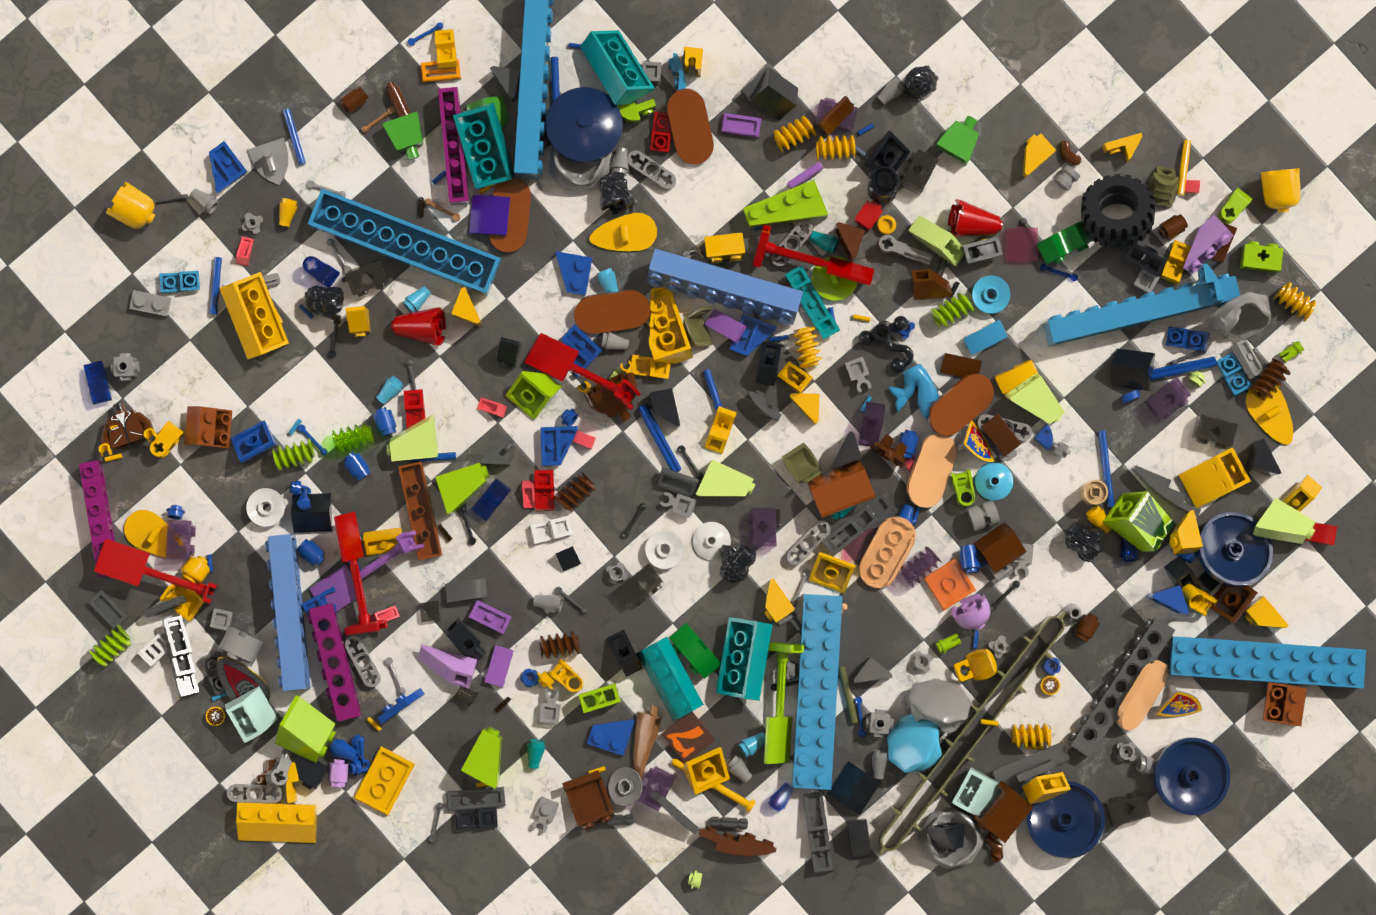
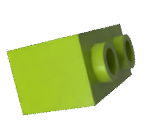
M1248 241V244L1242 246L1239 269L1278 273L1282 267L1284 248H1278V244L1268 243L1267 246H1261L1259 242ZM1261 252H1262V256H1266V258L1263 259L1262 261H1261V257H1258V255H1259Z
M616 683L578 694L583 713L621 702Z

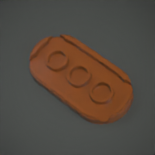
M684 88L677 90L670 97L667 104V112L676 151L684 162L701 164L711 156L714 148L705 101L698 92L692 89Z
M518 177L497 183L493 190V196L510 197L507 236L489 235L492 245L503 253L517 251L525 244L527 239L531 191L527 183Z
M637 290L589 295L582 298L576 305L574 319L582 331L590 334L632 329L643 325L650 315V304L645 295Z
M968 374L958 381L930 406L928 422L932 430L938 434L950 436L964 428L991 404L994 395L991 381L981 374Z

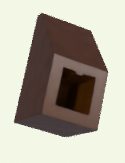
M932 269L911 270L914 300L952 297L950 282Z

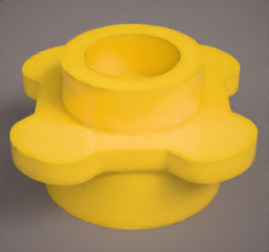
M547 671L537 672L540 677L538 679L540 684L545 688L549 686L550 689H553L551 686L555 682L553 677Z

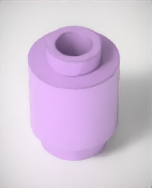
M333 759V762H329L328 781L330 786L345 787V782L348 781L349 763H345V759Z

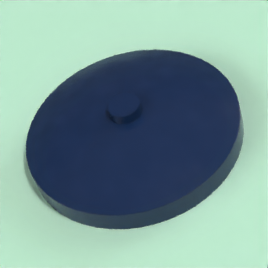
M579 87L564 92L555 99L547 113L546 133L550 144L558 154L573 162L592 163L605 158L616 148L622 135L623 122L618 106L614 104L611 97L594 88Z
M1225 512L1214 516L1203 526L1200 531L1203 547L1197 553L1201 565L1214 580L1230 587H1246L1259 581L1268 572L1273 559L1272 542L1270 538L1253 535L1255 526L1258 523L1257 520L1243 513Z
M1195 737L1178 739L1169 744L1156 761L1154 767L1155 788L1161 800L1172 810L1186 815H1201L1213 810L1225 798L1230 785V767L1223 752L1210 741Z
M1067 781L1071 790L1044 802L1031 804L1034 807L1027 815V826L1034 843L1046 854L1060 859L1077 858L1090 852L1100 841L1105 828V815L1100 800L1089 788L1076 782Z

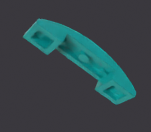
M801 265L785 274L793 289L803 291L800 303L823 340L839 332L838 325L825 307L803 266Z

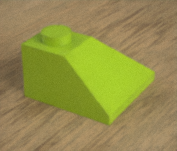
M523 371L505 396L535 420L562 386L547 374Z

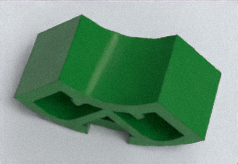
M1080 221L1036 245L1046 264L1053 261L1055 264H1058L1065 260L1064 256L1075 250L1081 252L1089 248L1088 244L1092 240L1090 236L1086 235Z
M687 623L669 637L674 643L672 647L678 655L682 653L692 664L689 668L696 676L700 673L705 679L721 665V662Z

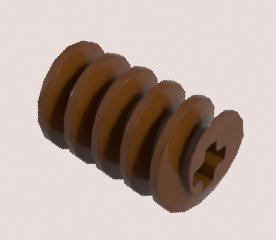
M1274 358L1272 362L1267 364L1268 367L1264 368L1263 373L1258 376L1259 379H1256L1254 385L1250 387V391L1257 398L1264 401L1266 397L1269 399L1273 398L1270 392L1277 393V389L1274 386H1282L1279 380L1284 382L1287 380L1283 374L1288 376L1291 374L1282 362Z
M583 472V477L575 476L577 483L572 480L570 481L571 488L566 485L564 486L566 493L559 491L561 498L554 496L566 511L573 512L572 505L579 507L577 500L579 499L584 502L583 495H591L589 489L596 491L594 483Z
M573 631L570 632V637L563 632L562 638L556 633L555 638L552 639L549 634L546 641L543 636H540L539 643L542 659L543 654H545L547 659H550L551 653L555 658L558 657L559 652L562 657H565L566 651H568L570 656L573 655L574 650L578 655L580 654L578 634L575 636Z

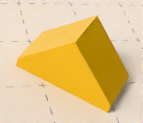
M790 361L777 375L797 393H801L813 379L811 375Z
M792 393L789 398L814 425L818 423L820 394Z

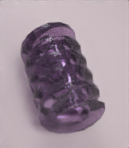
M927 546L924 547L926 554L922 551L918 552L920 559L913 556L914 564L907 561L908 568L901 567V575L912 588L915 587L913 581L920 583L919 576L926 578L925 571L932 573L931 566L938 568L937 561L941 562L938 556Z

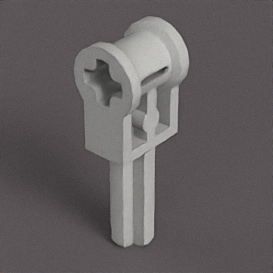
M891 235L882 236L878 242V249L883 254L891 253L900 257L904 256L926 265L931 263L932 254L907 246V244L895 240ZM886 240L890 241L889 244L891 245L887 249L884 248L883 244Z
M285 748L282 749L279 758L275 760L272 770L266 774L268 785L277 787L286 783L293 752ZM275 774H278V781H276V777L274 776Z

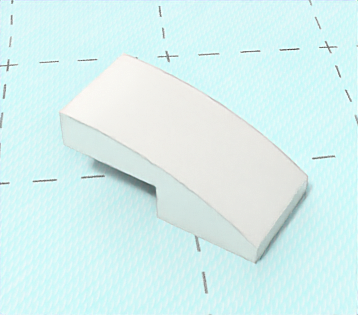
M569 516L529 526L533 544L573 535Z

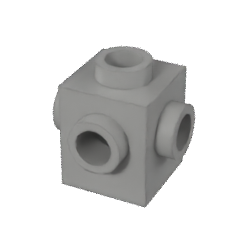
M121 353L119 357H114V362H111V373H114V377L120 378V381H131V378H137V373L140 371V364L137 358L131 357L130 353ZM122 363L127 365L125 370H122Z
M875 709V713L870 712V716H866L865 728H868V732H872L875 737H884V734H889V730H893L894 719H890L891 715L886 714L887 710ZM878 720H882L884 722V725L882 727L877 726Z

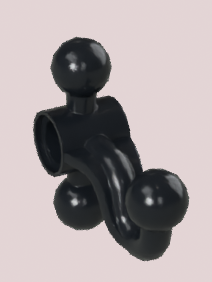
M897 316L893 323L885 320L880 321L873 331L864 330L860 332L858 339L863 345L871 344L873 339L876 338L884 341L889 350L906 354L905 359L895 358L891 362V368L894 372H903L906 366L913 361L914 354L912 349L907 345L894 344L890 338L893 330L903 331L908 327V320L905 317ZM879 327H885L888 331V334H881L879 332Z

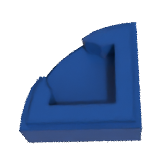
M1045 424L1033 439L1047 451L1052 446L1053 435L1051 428Z

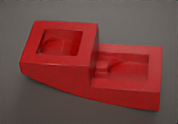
M423 389L404 391L406 428L426 418Z
M534 470L536 512L555 511L554 470Z
M1315 522L1313 527L1315 533L1310 540L1307 538L1305 540L1334 545L1337 526Z

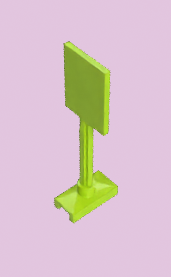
M773 642L769 643L768 651L777 653L775 717H766L764 764L790 763L792 717L783 716L786 661H788V654L804 653V645Z

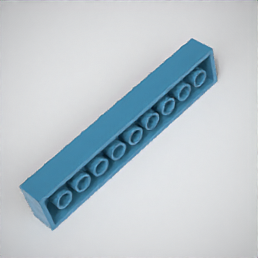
M525 0L514 164L515 177L522 179H539V174L543 175V163L540 160V156H544V141H541V138L545 137L546 125L543 122V118H546L547 106L544 103V99L548 98V88L545 80H549V69L546 61H550V46H547V43L551 42L552 37L549 24H552L553 12L550 5L554 4V0Z
M321 189L308 221V225L314 229L486 296L490 292L502 261L497 256L325 189Z
M1229 274L1218 276L1225 300L1222 302L1214 303V300L1209 295L1211 284L1203 285L1202 281H1199L1194 286H1192V283L1180 285V287H1177V290H1174L1173 287L1166 288L1156 295L1155 292L1146 293L1140 296V299H1136V296L1129 297L1119 304L1117 301H1112L1103 305V308H1099L1098 305L1088 307L1082 313H1080V310L1068 312L1069 314H1066V317H1062L1061 314L1051 316L1044 324L1048 345L1050 347L1223 305L1229 300L1240 296L1236 276L1230 277Z
M803 594L800 645H804V653L799 655L792 774L793 788L831 790L843 596Z
M1171 636L1169 639L1168 675L1364 688L1366 650Z

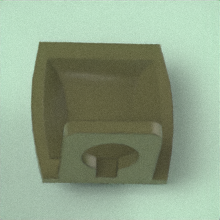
M1156 166V173L1154 172L1150 179L1148 187L1149 191L1153 193L1155 205L1171 208L1175 201L1179 177H1176L1175 170L1172 168Z
M702 307L684 316L683 322L686 335L694 347L713 345L708 328L702 318L704 314L712 310L711 307Z
M804 442L782 456L788 471L799 484L807 483L821 474L820 466L814 454Z

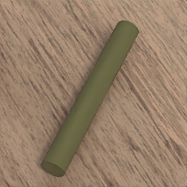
M841 666L838 667V672L850 722L853 724L858 722L846 668Z

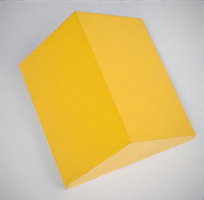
M465 287L461 288L451 314L454 318L477 327L483 326Z
M818 552L808 581L844 594L856 565Z
M721 747L686 762L682 768L695 795L730 779Z

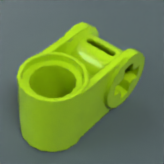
M1237 187L1219 211L1218 219L1224 224H1231L1249 205L1252 198ZM1229 211L1231 214L1229 217H1226L1225 215Z
M970 469L962 473H950L957 503L961 507H969L975 501ZM963 493L970 495L971 501L969 503H964L961 500Z

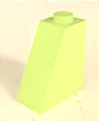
M920 215L908 230L915 239L954 266L964 256L962 245L950 232Z
M1037 373L1005 394L1007 399L1049 424L1059 421L1065 413L1042 376Z
M430 415L390 438L386 448L387 455L391 456V461L438 457L434 415Z
M711 460L696 495L699 497H746L747 493L751 495L755 484L752 483L754 479L715 460Z
M1275 498L1256 524L1253 535L1303 544L1306 538L1310 540L1315 533L1313 529L1315 521Z

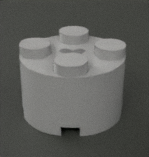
M229 626L219 645L218 651L252 667L263 641Z

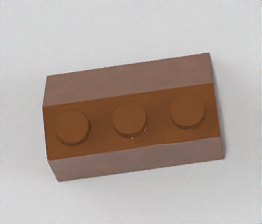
M861 461L852 462L839 469H833L829 473L816 476L807 482L812 499L822 518L876 498Z

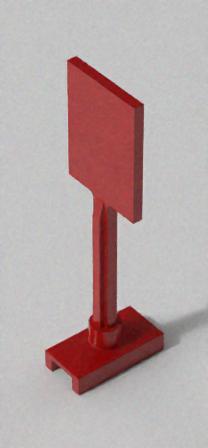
M764 224L752 266L760 268L766 253L776 254L815 266L826 267L827 274L871 286L874 268L835 257H830V260L826 261L822 258L776 246V244L769 242L771 226Z
M540 333L524 361L525 364L562 382L567 373L572 371L612 391L614 396L626 408L633 409L630 401L634 395L639 397L641 393L630 381L623 378L621 384H615L574 364L579 354L578 350Z
M354 511L334 516L342 562L350 561L359 611V623L345 627V635L373 632L388 628L387 620L371 621L370 615L367 612L360 570L357 559L364 557L356 513Z
M105 538L94 572L135 586H139L142 575L145 574L195 591L196 594L203 596L202 601L213 602V599L208 596L209 594H214L213 591H210L211 588L216 589L219 584L209 582L208 585L196 584L149 568L146 564L150 553Z

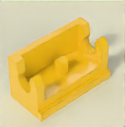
M684 47L685 72L688 73L689 65L691 67L695 65V75L701 76L703 48Z

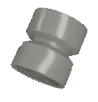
M993 500L982 503L981 507L976 505L966 509L974 532L985 529L986 525L993 526L1000 523Z

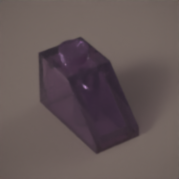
M866 401L858 445L871 447L874 441L879 442L884 420L885 404Z

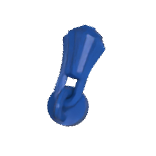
M292 481L289 492L295 496L301 493L297 501L299 509H309L311 505L307 494L311 493V489L301 485V481Z
M355 735L351 739L354 749L359 751L361 755L356 762L351 761L349 763V772L354 775L366 772L370 768V762L368 759H364L363 755L365 737Z

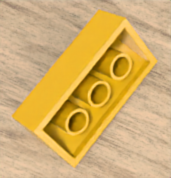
M261 272L219 288L247 359L289 344Z
M238 802L236 818L238 840L316 843L317 804Z

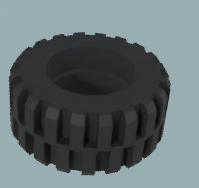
M1114 174L1111 177L1110 175L1104 176L1102 180L1097 179L1094 181V185H1089L1082 197L1081 223L1086 235L1090 236L1092 241H1098L1099 245L1103 247L1107 245L1111 249H1116V247L1123 249L1127 248L1128 245H1137L1138 240L1143 241L1146 238V234H1150L1155 220V201L1153 193L1149 191V187L1145 183L1141 184V180L1138 178L1132 179L1130 175L1120 176V174ZM1111 204H1125L1135 212L1124 219H1112L1102 214L1101 211Z

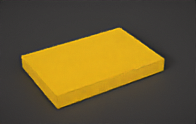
M381 746L354 798L388 816L415 763Z

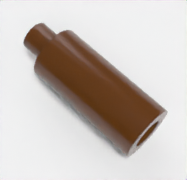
M393 81L387 83L386 85L389 89L387 95L397 117L411 114L399 86L396 87Z

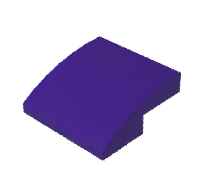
M473 195L469 234L507 236L510 197Z

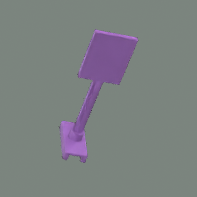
M410 531L398 535L396 539L399 543L396 544L395 548L360 570L361 580L400 553L407 554L424 548L423 544H415L412 537L416 535V532ZM347 564L310 588L311 593L315 597L334 586L336 592L325 595L327 604L332 602L336 604V612L356 600L352 574Z

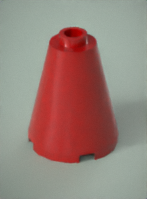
M955 199L956 205L952 204L948 217V225L951 226V231L948 232L954 237L996 235L998 231H1001L1003 222L1000 220V216L963 200Z
M435 307L399 315L392 320L391 330L397 336L441 346L445 339V336H442V330H446L445 312L441 310V307Z

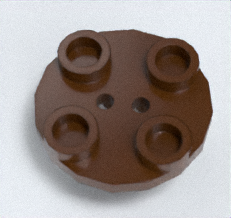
M888 434L884 436L880 443L873 442L870 448L879 453L881 457L888 461L890 459L900 468L904 466L906 461L903 459V456L908 446L899 442L895 449L890 448L894 438Z

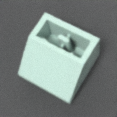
M260 686L225 704L226 712L244 743L262 734L278 720Z
M971 767L952 803L982 818L1002 792L997 787L999 782Z

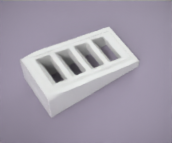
M164 629L138 652L151 667H154L168 653L167 647L164 648L158 642L161 639L166 644V639L163 636L165 634ZM153 645L161 651L159 654L152 648ZM148 650L155 656L154 659L146 653Z

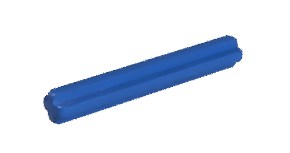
M1208 357L1153 369L1151 380L1217 366L1215 357Z
M646 404L640 406L638 411L670 470L681 471V466Z

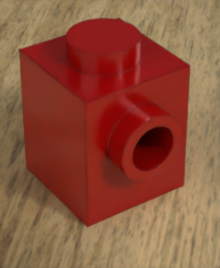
M867 200L853 221L869 232L883 213L881 210L882 206L873 200L872 202Z

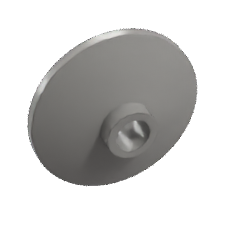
M623 767L617 769L611 775L608 791L611 799L616 804L630 806L641 796L643 785L637 771L632 768Z

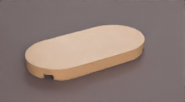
M938 433L927 436L919 447L906 484V491L910 501L918 507H932L943 496L957 456L956 445L949 436Z
M890 517L879 526L859 565L861 578L868 586L881 588L890 585L895 580L916 539L915 529L907 519Z
M1154 660V663H1148L1142 669L1118 709L1117 715L1119 720H1117V723L1121 728L1130 731L1142 723L1167 682L1169 670L1165 663L1160 660Z

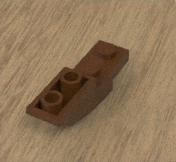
M706 825V828L701 827L699 836L716 842L714 850L727 854L759 856L774 853L777 849L773 846L774 842L763 839V841L756 840V835L745 832L744 835L740 833L738 841L735 840L734 835L724 832V835L716 833L717 829Z

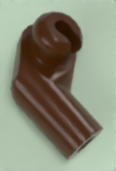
M1061 141V158L1071 166H1078L1081 163V157L1071 151L1070 141Z
M276 759L266 760V770L256 777L258 785H268L266 774L272 770Z
M987 834L984 838V843L991 847V860L998 863L1003 859V845Z

